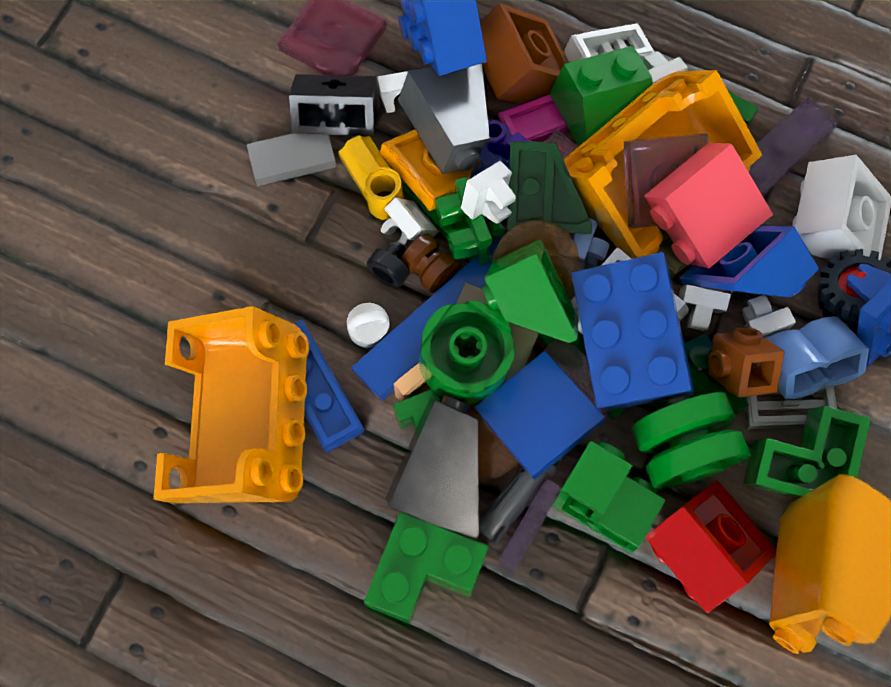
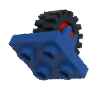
M855 249V256L850 257L847 250L840 253V260L833 256L828 260V267L823 266L819 277L818 306L819 309H823L824 317L834 316L840 318L843 322L848 323V328L852 332L856 331V325H858L857 337L869 349L866 365L869 367L880 355L887 357L891 353V259L885 256L880 261L878 260L879 252L871 250L869 257L863 256V249Z

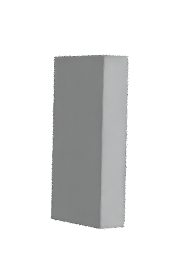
M292 133L246 144L257 186L336 168L328 134Z

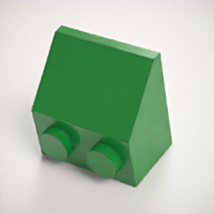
M632 45L563 64L550 92V96L576 143L580 146L653 84V80Z
M541 239L492 262L484 278L487 284L482 286L485 298L492 310L500 309L505 321L570 343L578 339L579 317Z

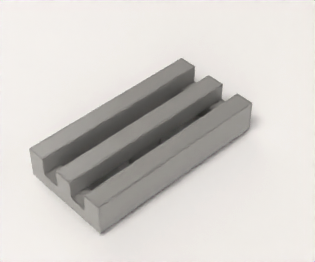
M825 385L813 393H823L824 400L757 401L756 395L746 396L745 399L749 404L744 412H747L748 417L746 428H804L807 415L759 416L758 412L808 411L809 409L821 406L837 409L834 386ZM777 390V393L762 394V395H782V394Z

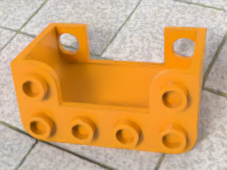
M255 306L168 321L165 365L195 375L189 459L167 453L157 454L153 500L168 503L290 502L297 497L303 485L305 398L307 396L306 365L309 352L307 336L298 326ZM182 336L190 344L191 352L188 359H185L180 351L179 344ZM173 467L179 471L181 478L180 487L177 489H172L169 484V474Z

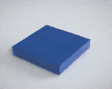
M545 351L474 407L476 413L534 480L605 422V416Z

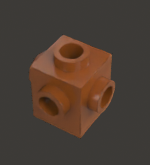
M737 327L734 329V332L714 334L712 352L708 358V375L724 386L727 392L737 397L777 393L785 351L764 338L762 333L754 328Z

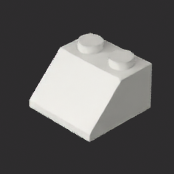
M857 155L808 162L805 180L801 183V198L798 212L793 219L792 226H795L809 252L814 256L831 259L834 256L840 260V253L847 250L850 257L855 256V249H863V256L868 257L871 250L879 252L878 260H881L891 208L890 194Z

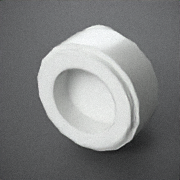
M362 303L354 307L347 318V330L351 340L358 346L365 348L375 347L390 331L389 316L386 311L374 303Z

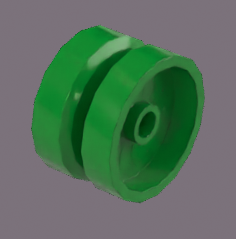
M725 392L709 393L680 401L645 416L631 427L641 452L659 453L645 466L654 489H668L709 478L745 461L751 456L741 431L722 430L735 418Z

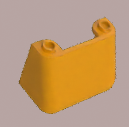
M717 70L677 71L662 77L563 160L588 216L598 222L597 226L616 247L631 259L656 254L660 248L659 244L663 240V234L651 218L650 210L652 208L644 197L651 189L707 143L732 144L748 172L750 166L762 156V153Z
M838 475L790 503L779 520L769 624L775 631L773 639L782 647L795 654H798L799 651L802 653L811 652L817 644L815 638L821 629L829 637L845 646H850L853 641L860 644L875 643L891 617V500L857 478L848 475Z

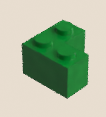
M828 406L809 409L799 447L769 438L754 440L743 484L799 499L838 475H848L857 478L871 418Z
M590 441L552 506L632 554L640 547L665 499L656 494L658 490L654 489L650 482L639 477H633V479L627 477L633 465L624 461L625 455L620 450L604 442L597 445Z
M400 512L364 599V604L370 609L411 624L427 580L471 597L489 546Z

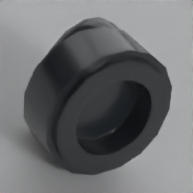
M393 242L386 250L376 249L366 262L370 273L390 287H401L410 275L409 269L401 261V257L406 251L405 246L401 242Z

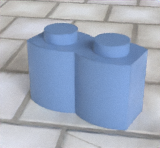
M825 317L813 320L800 330L792 329L776 332L766 338L785 351L777 389L785 399H798L808 396L825 385L835 386L847 383L866 371L869 349L838 317Z

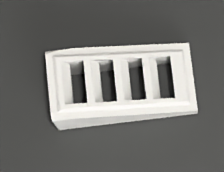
M638 23L571 35L564 50L568 62L598 55L597 50L600 54L614 51L611 45H613L615 50L625 48L627 46L624 40H628L630 46H634L643 62L645 56L655 52Z

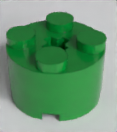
M467 301V303L453 305L451 303L438 309L429 318L424 327L420 346V371L428 386L442 398L444 395H447L468 405H474L490 396L505 381L515 356V345L510 325L497 309L492 310L488 304L480 301ZM468 347L474 350L473 356L469 355L463 358L458 355L459 351L464 352Z

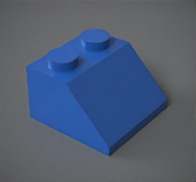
M759 226L708 269L693 265L680 280L683 285L791 297L805 287L806 281L819 268L795 226Z

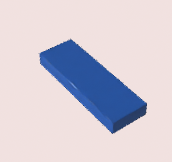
M302 319L294 324L307 336L309 342L306 365L307 396L305 398L304 414L325 453H328L365 431Z

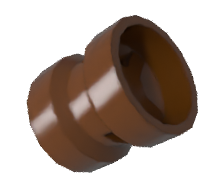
M428 233L417 238L401 257V261L407 266L410 273H416L421 278V284L430 293L438 291L445 285L460 266V262L457 259L454 260L451 253H443L439 249V242Z

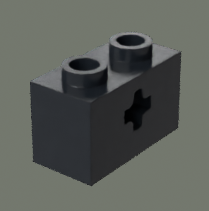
M295 74L289 93L292 133L374 136L377 119V76Z

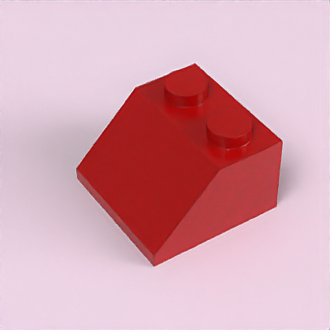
M718 480L714 481L645 536L651 544L656 557L662 563L668 565L683 584L686 594L693 601L697 602L706 613L745 587L776 554V548Z

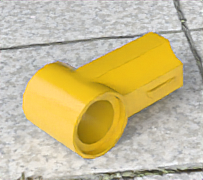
M358 135L346 142V145L339 151V157L365 197L370 213L380 220L392 219L385 211V208L395 197L404 199L401 178L395 170L389 167L371 137H361ZM383 191L392 192L388 196H377V194Z

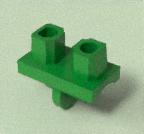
M468 178L455 180L454 193L435 199L436 214L442 227L460 221L464 225L463 228L447 232V240L453 259L476 255L479 265L492 262V257L488 247L492 243V237L489 230H491L494 237L501 236L505 232L502 225L507 222L508 217L498 224L483 214L472 220L461 209Z

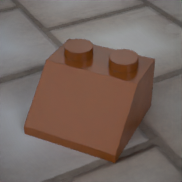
M499 3L480 21L487 62L481 64L489 80V90L499 100L520 105L549 95L563 64L569 62L548 20Z

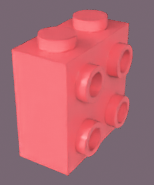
M707 143L644 195L652 208L650 210L651 218L672 239L673 244L671 247L677 258L686 265L691 264L708 269L773 215L738 153L730 143Z

